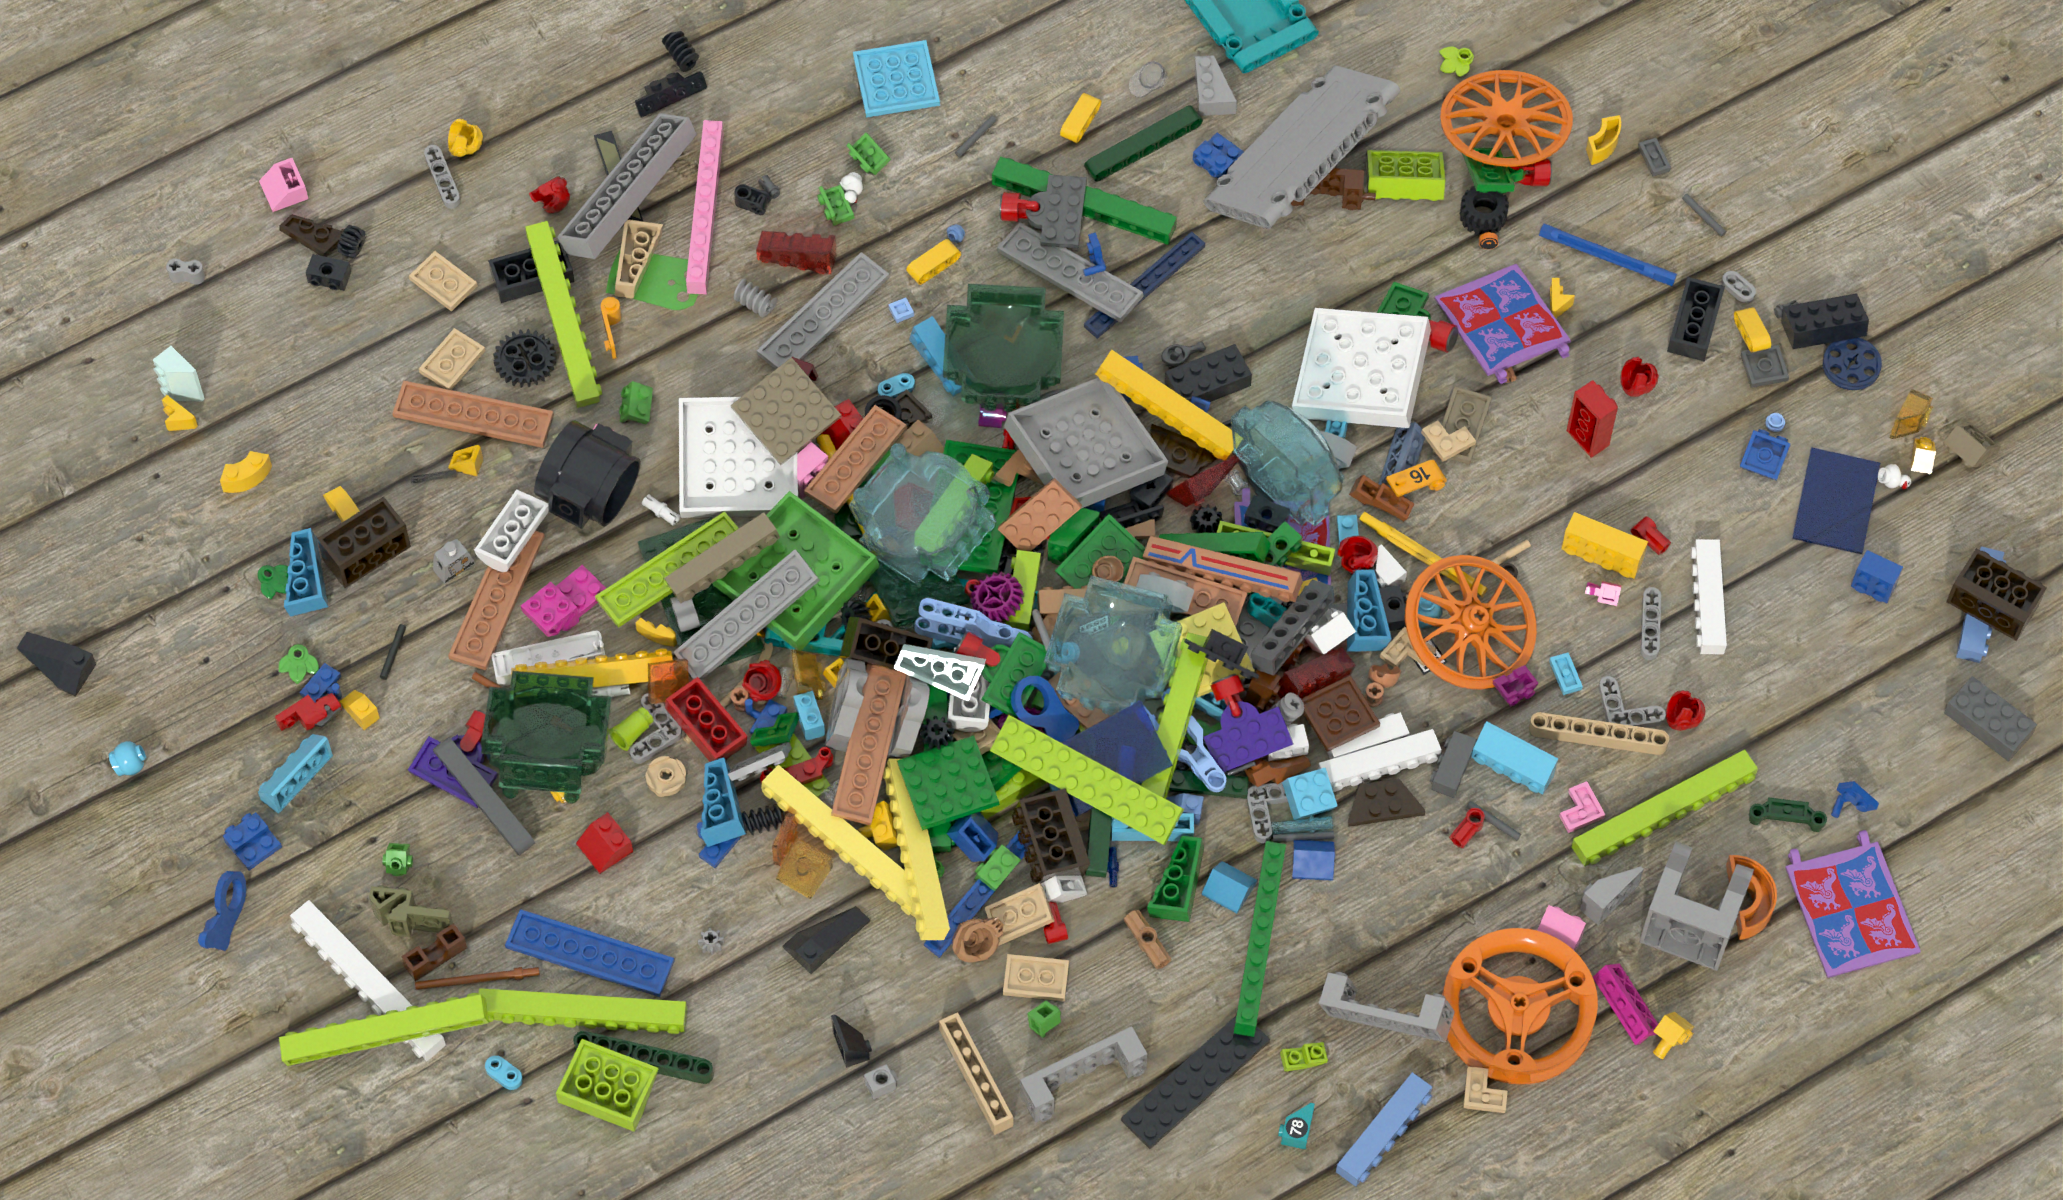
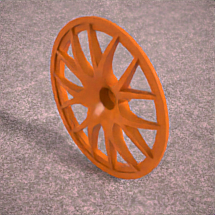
M1496 70L1476 74L1457 84L1443 101L1440 121L1443 132L1449 142L1464 155L1485 164L1515 167L1542 161L1556 153L1569 138L1573 125V115L1565 96L1548 81L1525 72ZM1499 82L1518 84L1514 98L1507 102L1501 97ZM1495 83L1494 93L1483 87V85ZM1522 85L1534 88L1521 95ZM1474 89L1483 95L1491 106H1484L1463 97V95ZM1541 93L1552 100L1532 108H1522L1530 99ZM1458 101L1469 108L1452 112ZM1553 107H1557L1561 118L1545 112ZM1473 117L1481 119L1483 122L1453 129L1451 118ZM1550 121L1562 124L1559 134H1555L1529 123ZM1477 133L1469 146L1462 142L1457 134ZM1489 134L1498 137L1489 156L1473 150L1483 137ZM1523 136L1533 145L1537 153L1521 157L1513 137ZM1535 136L1550 138L1554 141L1548 147L1541 150ZM1506 142L1515 158H1498L1494 156Z
M1471 555L1443 558L1427 567L1414 581L1408 593L1405 606V624L1410 643L1424 665L1442 680L1461 688L1489 689L1495 687L1493 685L1494 679L1503 675H1510L1515 669L1526 665L1533 653L1537 634L1533 606L1522 585L1500 565ZM1460 566L1481 568L1471 588ZM1454 567L1464 598L1463 601L1456 600L1449 593L1439 572ZM1487 570L1502 580L1491 599L1487 603H1481L1477 597L1478 586L1484 571ZM1433 577H1435L1436 584L1443 598L1423 592L1425 586ZM1506 583L1519 601L1495 605ZM1420 597L1446 609L1451 617L1449 619H1436L1418 614ZM1522 606L1526 624L1515 626L1497 624L1492 618L1493 613ZM1476 613L1480 616V620L1477 617L1475 618L1474 615ZM1418 620L1439 628L1423 639ZM1526 629L1523 648L1518 647L1504 633ZM1444 632L1455 633L1453 645L1437 659L1425 642ZM1489 636L1494 637L1519 654L1510 667L1493 652L1488 643ZM1469 643L1476 649L1480 677L1463 674L1464 653ZM1455 650L1457 672L1441 663L1442 660ZM1486 656L1504 671L1486 676Z

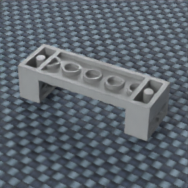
M1328 972L1319 1001L1320 1006L1328 1016L1446 1043L1455 1011L1445 996L1433 993V995L1426 994L1420 1015L1418 1016L1407 1012L1405 1015L1392 1008L1383 1010L1374 1004L1361 1005L1358 1001H1355L1357 988L1347 977L1348 975L1342 972H1336L1335 974Z
M1133 1027L1122 1030L1020 1079V1096L1034 1122H1044L1052 1117L1054 1114V1097L1051 1092L1056 1090L1060 1084L1073 1082L1079 1075L1083 1073L1089 1074L1102 1064L1108 1065L1112 1063L1115 1058H1117L1127 1078L1142 1075L1147 1068V1052Z

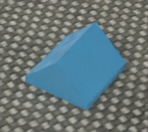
M1222 861L1212 869L1202 895L1237 914L1258 880Z

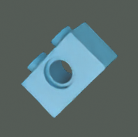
M813 691L793 696L794 707L798 713L805 740L808 741L825 736L824 723Z

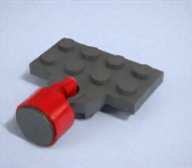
M1049 175L1047 191L1039 192L1029 200L1021 199L1020 193L1004 192L1000 198V219L1002 221L1019 222V218L1028 219L1030 225L1042 229L1041 246L1079 248L1087 177Z

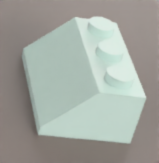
M172 346L153 359L154 371L158 375L157 381L161 385L160 390L165 396H170L174 401L202 402L205 399L196 370Z

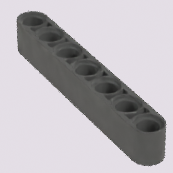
M450 737L432 749L517 855L520 856L535 844L531 835Z

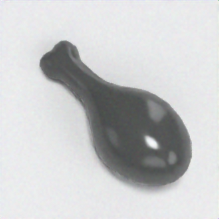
M1202 341L1190 347L1179 344L1170 345L1162 352L1161 359L1166 365L1178 366L1183 364L1191 354L1205 351L1206 347Z

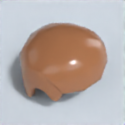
M1115 556L1100 557L1092 566V576L1102 586L1114 585L1123 577V564Z
M1387 663L1382 666L1371 665L1368 675L1372 682L1381 684L1383 688H1390L1398 681L1401 670L1397 666L1389 669Z

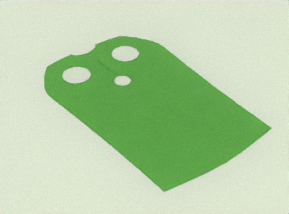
M620 250L611 267L606 293L614 295ZM654 254L634 299L671 310H681L693 306L698 294H689V299L685 302H680L677 299L678 293L687 292L684 273L688 269V259ZM674 280L676 284L670 286L668 281Z

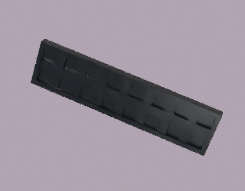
M1235 1016L1122 1116L1121 1121L1151 1149L1270 1043V1039L1257 1026L1254 1037L1234 1034Z

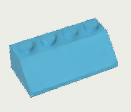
M1487 721L1473 748L1471 757L1477 763L1485 764L1496 773L1504 774L1510 777L1513 782L1521 783L1532 792H1539L1542 795L1555 775L1558 762L1557 757Z
M312 734L309 738L304 739L295 753H291L287 757L286 762L274 771L272 777L260 786L258 791L260 800L279 814L333 757L328 738Z

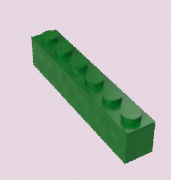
M1263 532L1170 533L1159 535L1161 539L1264 563L1271 545Z

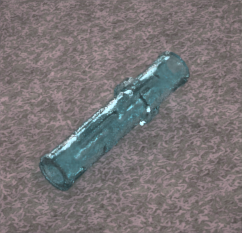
M1309 816V819L1271 822L1272 835L1333 829L1332 816L1319 818Z

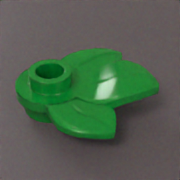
M281 564L275 567L265 565L258 570L257 577L261 582L260 590L265 597L272 599L276 592L286 594L288 566ZM269 572L271 576L267 577L264 573Z

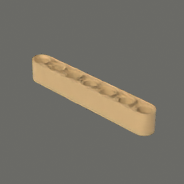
M1542 712L1533 714L1529 724L1530 734L1538 738L1655 755L1663 754L1669 742V735L1663 730ZM1535 723H1540L1543 726L1538 727L1535 725ZM1555 726H1560L1563 729H1556ZM1575 729H1581L1583 732H1576ZM1595 732H1601L1603 735H1597ZM1615 735H1621L1623 738H1617ZM1635 738H1641L1643 741H1637ZM1659 740L1663 742V744H1657L1655 741Z

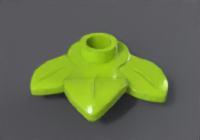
M1451 46L1439 51L1440 55L1445 58L1441 64L1440 71L1444 73L1456 72L1459 77L1469 72V65L1474 59L1470 49H1457Z

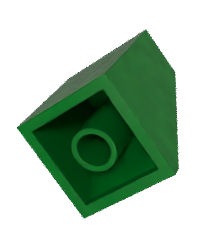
M1082 508L1050 535L1048 541V561L1055 565H1061L1091 533L1092 527L1099 525L1100 512Z

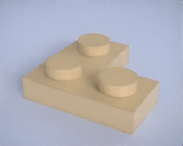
M1436 421L1421 431L1442 462L1472 447L1476 443V440L1465 426L1448 434L1440 422Z
M1406 627L1380 653V658L1392 667H1398L1407 656H1410L1424 666V663L1419 659L1410 643ZM1425 642L1429 650L1434 655L1436 653V648H1434L1429 643Z
M1468 1066L1463 1108L1505 1113L1507 1091L1487 1088L1488 1069Z

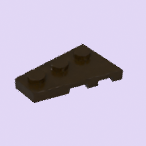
M293 214L279 225L281 232L318 255L325 257L337 247L341 234L344 229H334L332 225L325 224L323 226L316 224L311 219Z

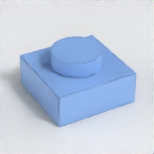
M907 298L888 304L896 323L914 317V311Z

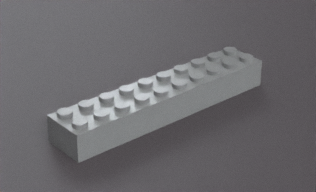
M659 113L558 235L557 238L565 254L595 259L697 135L689 117Z

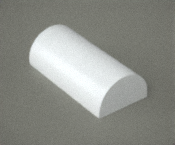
M516 490L474 549L478 558L497 571L507 572L548 514V503Z
M980 674L968 701L950 693L948 721L952 723V728L964 732H977L984 730L988 726L990 705L981 699L990 683L984 679L982 674Z

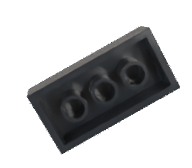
M559 240L554 241V244H558L561 255H558L559 261H563L566 272L563 273L564 278L569 279V282L573 283L575 280L569 257L565 254ZM530 248L488 260L490 272L501 303L543 291Z
M1687 277L1667 352L1705 362L1725 286Z
M1855 293L1783 306L1781 324L1792 349L1865 337L1868 332L1869 319L1858 294Z
M1236 344L1165 371V385L1189 402L1192 396L1210 402L1250 387L1252 373Z

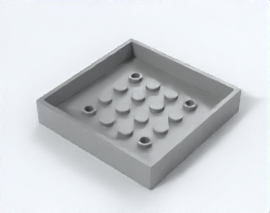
M1099 377L1008 413L1004 426L1043 484L1046 485L1055 478L1082 504V508L1164 475L1168 460L1121 393L1109 383L1101 381Z

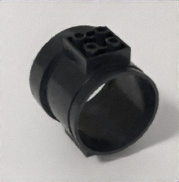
M571 421L558 434L540 466L534 486L535 495L549 502L548 512L580 529H583L589 519L598 522L603 527L607 526L615 519L626 503L640 471V459L631 455L633 441L627 436L620 435L610 427L599 423L593 430L578 421Z

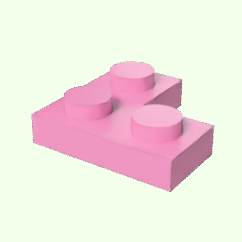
M1587 781L1569 788L1568 793L1575 807L1563 811L1559 815L1568 833L1605 818V813Z

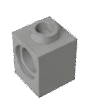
M887 1064L864 1074V1082L873 1100L896 1090L897 1076L893 1069L889 1070ZM884 1078L887 1080V1082L884 1084H880L877 1082V1080Z

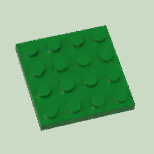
M1108 514L1054 572L1074 589H1081L1082 586L1101 588L1102 585L1097 583L1092 576V566L1100 557L1115 556L1121 560L1124 567L1122 579L1113 585V588H1119L1121 585H1124L1133 557L1143 559L1145 547ZM1122 615L1110 616V624H1115Z
M974 736L949 743L948 746L943 745L939 750L934 748L897 760L922 831L1000 805Z

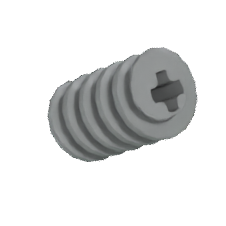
M742 279L735 289L734 300L740 302L749 310L752 309L759 316L766 317L776 306L777 298L775 297L771 300V294H767L764 297L765 290H761L758 293V286L752 289L753 283L749 282L746 285L747 279Z
M1288 693L1268 709L1271 710L1279 707L1288 726L1303 714L1304 704L1298 695Z

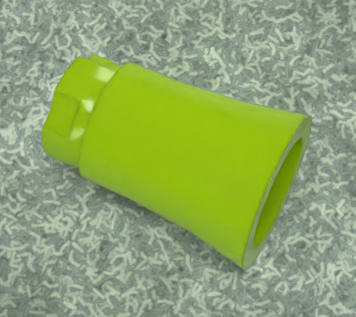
M642 707L632 712L616 726L610 728L608 733L618 747L628 751L638 737L649 728L654 719L648 710Z

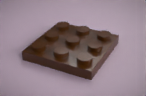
M1351 675L1301 699L1304 704L1303 714L1327 752L1380 727L1381 723Z

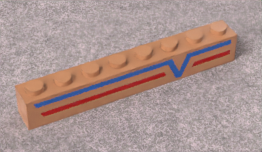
M1150 536L1142 556L1144 560L1229 587L1240 588L1247 593L1252 591L1264 597H1276L1284 602H1296L1303 583L1300 572Z

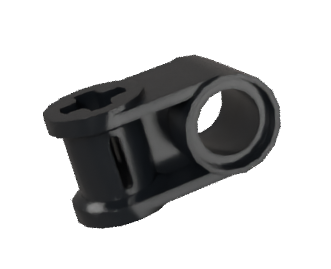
M745 184L738 185L734 191L735 205L757 215L765 214V207L772 199L768 192Z

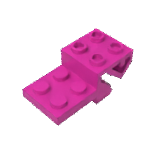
M581 565L558 585L555 586L552 582H549L523 603L521 610L547 637L559 634L561 629L569 631L579 623V618L598 603L595 596L605 590L606 587Z

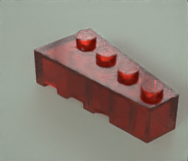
M762 231L756 249L757 260L764 263L779 264L783 267L790 266L800 270L816 271L819 274H831L837 256L835 235H829L828 238H821L820 234L804 237L802 233L788 236L785 232Z
M1342 647L1336 650L1332 649L1325 655L1286 671L1279 681L1281 688L1278 696L1283 698L1288 693H1295L1302 699L1352 674L1356 665Z

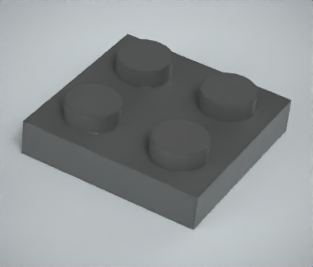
M1773 345L1770 349L1753 353L1750 350L1741 351L1740 356L1751 388L1789 380L1779 345Z

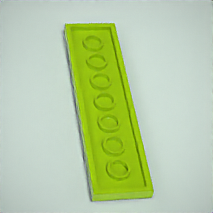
M724 511L595 596L596 601L617 627H621L672 593L664 579L666 576L739 528Z

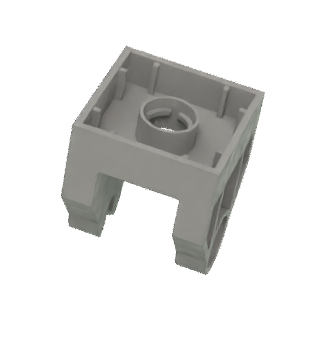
M847 658L838 672L825 747L844 752L847 750L848 741L864 698L862 689L868 677L864 661ZM908 674L906 675L886 761L888 759H903L911 754L927 709L929 686L926 682Z
M1676 841L1650 905L1639 942L1718 971L1754 869L1737 864L1718 910L1678 896L1681 880L1688 864L1692 847Z

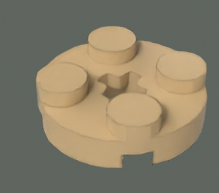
M662 756L654 759L649 764L645 775L649 789L657 796L674 795L685 787L686 770L678 759L675 760L669 756ZM665 772L667 775H672L667 780L662 779L663 773Z

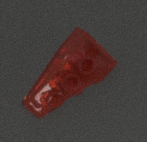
M1243 452L1183 481L1166 492L1167 496L1185 507L1192 504L1197 507L1206 502L1204 498L1214 491L1244 456Z

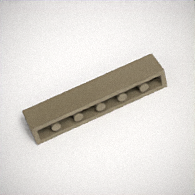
M763 512L664 579L678 601L683 603L693 598L699 591L707 589L717 579L725 577L732 569L740 567L749 558L758 555L767 546L773 545L780 536L775 526Z

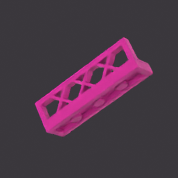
M1620 963L1605 965L1593 976V979L1634 1044L1639 1045L1649 1036L1657 1035L1653 1032L1658 1026L1657 1021Z

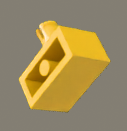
M885 801L879 802L875 806L871 825L859 828L857 831L865 838L873 836L875 844L883 851L898 846L897 831L893 827V813L890 812L888 803Z
M1676 1012L1666 1014L1653 1031L1662 1038L1655 1050H1653V1053L1660 1059H1664L1672 1046L1682 1045L1691 1039L1694 1034L1691 1031L1695 1026Z

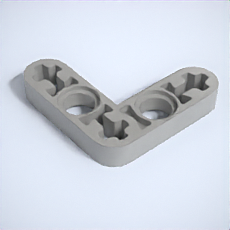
M1605 676L1601 679L1599 693L1607 722L1616 723L1613 721L1617 719L1620 724L1645 728L1663 724L1666 712L1662 707L1649 706L1624 710L1617 680L1611 676ZM1605 683H1608L1609 686H1612V687H1611V691H1610L1611 694H1609V695H1608V692H1609V691H1608L1607 686H1605ZM1614 700L1618 703V706L1611 708L1607 705V702ZM1653 713H1656L1657 716H1660L1659 719H1656V717L1653 716ZM1633 715H1639L1642 718V721L1639 723H1635L1632 721L1631 717Z
M654 693L643 695L641 706L652 715L654 719L653 724L658 730L635 743L630 748V758L637 764L646 762L679 741L682 736L681 727ZM648 700L654 702V707L656 708L654 711L653 707L647 704ZM658 714H665L667 719L659 722L656 720V716ZM668 725L672 731H676V735L669 734ZM653 739H659L662 743L658 747H653L650 745V742ZM636 751L642 752L643 755H642V756L636 755L635 752H636Z
M1282 782L1279 784H1264L1259 787L1253 786L1248 789L1246 801L1253 835L1257 842L1266 843L1272 837V826L1267 805L1288 802L1287 797L1284 796L1285 790ZM1277 789L1281 792V795L1277 798L1272 797L1270 791ZM1253 793H1256L1257 796H1259L1257 800H1255V798L1252 797ZM1261 810L1265 816L1258 819L1254 816L1255 811ZM1262 824L1266 836H1262L1260 833V825Z

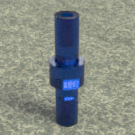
M1116 847L1109 848L1107 872L1109 873L1110 887L1118 886L1117 873L1119 872V862H1117Z

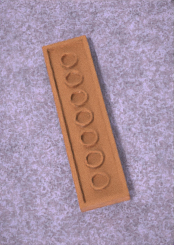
M404 380L392 413L395 418L541 448L544 447L554 416L551 410Z
M534 532L507 572H500L489 566L487 567L448 655L450 660L487 670L492 654L495 652L545 538L544 533Z
M867 664L866 672L868 677L862 689L864 698L848 741L831 816L871 825L907 674Z

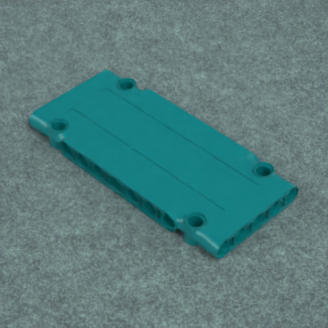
M1184 0L1218 46H1223L1226 57L1233 60L1243 74L1312 41L1319 34L1318 29L1306 16V9L1303 5L1299 4V0Z

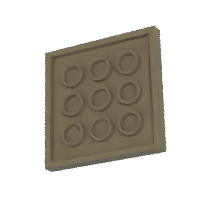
M792 357L731 405L733 411L780 466L841 418V414Z

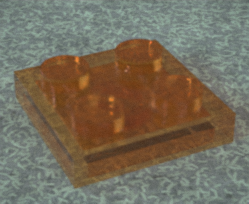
M687 659L648 663V702L651 704L666 702V698L689 683Z
M787 812L773 843V861L776 865L782 866L784 860H788L791 852L789 848L797 840L799 832L796 830L798 823H796L795 814Z

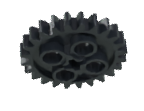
M520 329L517 335L512 331V337L505 335L506 341L500 340V346L495 347L496 352L493 353L494 366H496V372L499 373L500 378L505 377L506 383L512 380L513 386L517 382L520 383V388L523 387L524 383H527L528 387L531 386V382L538 385L539 379L544 382V375L551 376L550 370L555 369L556 350L554 349V344L550 343L549 338L545 339L544 334L538 336L537 330L530 334L529 329H527L526 333H523ZM518 345L522 347L526 360H528L529 366L532 369V371H529L524 357L521 355V351Z

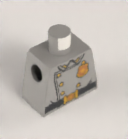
M454 539L451 542L445 543L444 547L435 552L433 571L446 584L473 566L475 561L460 541Z

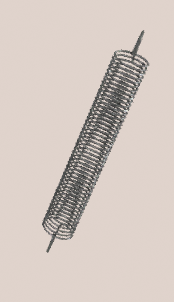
M456 469L442 471L438 474L411 476V478L458 474L459 472H456ZM445 478L411 479V483L439 480Z

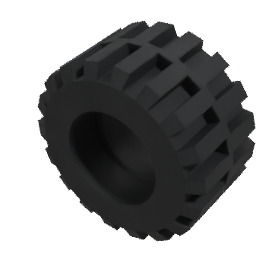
M1475 186L1470 187V190H1466L1462 197L1459 213L1460 221H1463L1462 225L1464 228L1468 227L1467 230L1470 233L1474 231L1475 235L1499 232L1507 220L1509 208L1507 196L1498 191L1483 193L1476 191ZM1484 206L1490 208L1492 212L1481 213L1475 208Z

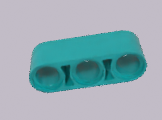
M1256 592L1251 595L1246 605L1247 612L1270 629L1282 617L1283 612L1288 610L1272 598L1261 596Z

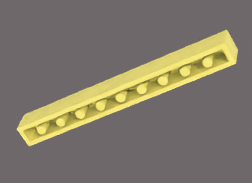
M888 759L882 777L886 781V794L889 795L890 799L889 809L894 817L893 827L897 831V845L900 846V858L905 867L904 877L908 881V895L912 899V913L916 917V931L919 932L920 940H944L950 927L928 829L921 830L898 767L897 760L900 759Z
M777 765L762 781L761 789L763 794L769 799L773 798L778 802V806L783 811L791 813L797 823H803L814 837L822 839L828 849H834L839 854L841 860L853 865L859 875H865L873 887L884 891L890 901H896L904 913L915 917L912 913V899L908 895V881L904 877L905 870L843 818L831 816L832 809L781 766Z

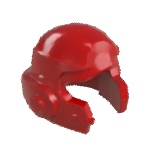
M560 176L551 179L529 193V196L535 203L540 201L544 204L542 208L548 213L562 211L570 201L567 181L564 177Z
M1633 357L1627 360L1622 368L1620 376L1621 386L1626 395L1639 397L1649 393L1656 387L1659 375L1653 364L1642 363L1641 358Z
M1352 536L1340 542L1338 556L1342 557V567L1353 575L1356 570H1369L1373 567L1378 557V550L1375 543L1363 536Z
M769 660L749 664L750 669L745 673L742 683L749 697L755 702L774 698L779 692L782 683V677L778 668L771 664Z
M1684 690L1675 692L1666 707L1667 723L1669 727L1677 731L1697 727L1702 723L1706 714L1704 703L1700 699L1692 698L1691 693Z

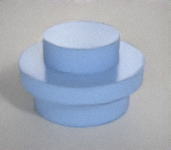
M1772 413L1766 418L1765 424L1770 431L1779 432L1785 426V419L1779 413Z

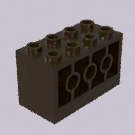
M384 496L317 538L324 563L344 588H347L411 547L406 524Z
M1976 548L1955 580L1946 602L2017 641L2039 607L2047 587L2041 582L2027 577L2023 572L2009 567L2005 562L1991 557L1987 552Z
M1066 788L1019 800L1012 814V821L1014 826L1018 827V839L1020 844L1024 845L1026 851L1024 852V858L1026 863L1030 864L1032 882L1041 884L1054 876L1083 877L1090 862Z

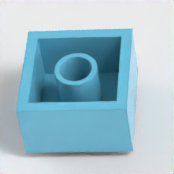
M1326 768L1290 777L1282 782L1294 821L1337 807Z

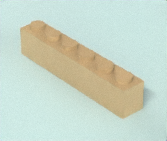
M958 1012L939 1020V1031L994 1135L1013 1127V1116Z

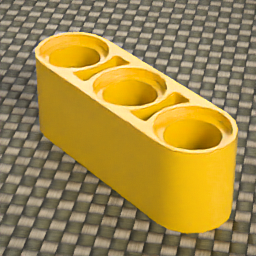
M1083 93L1064 122L1060 136L1078 143L1099 111L1102 101Z
M945 239L912 261L907 266L906 271L919 285H922L954 264L960 258L961 252L949 239Z
M1751 307L1734 311L1735 324L1750 352L1770 349L1771 339L1755 308Z

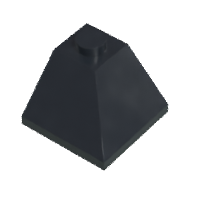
M831 1015L832 1032L846 1068L870 1060L869 1052H872L869 1040H864L862 1033L837 1015Z

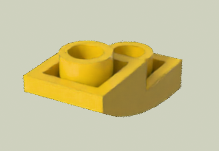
M341 486L323 495L331 510L337 513L341 522L360 512Z
M642 618L636 622L637 632L645 638L666 646L675 647L677 645L676 633L670 627L666 628L660 624L656 628L650 621L646 622Z

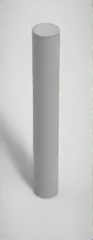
M1035 609L1032 611V616L1046 651H1052L1053 645L1039 610Z

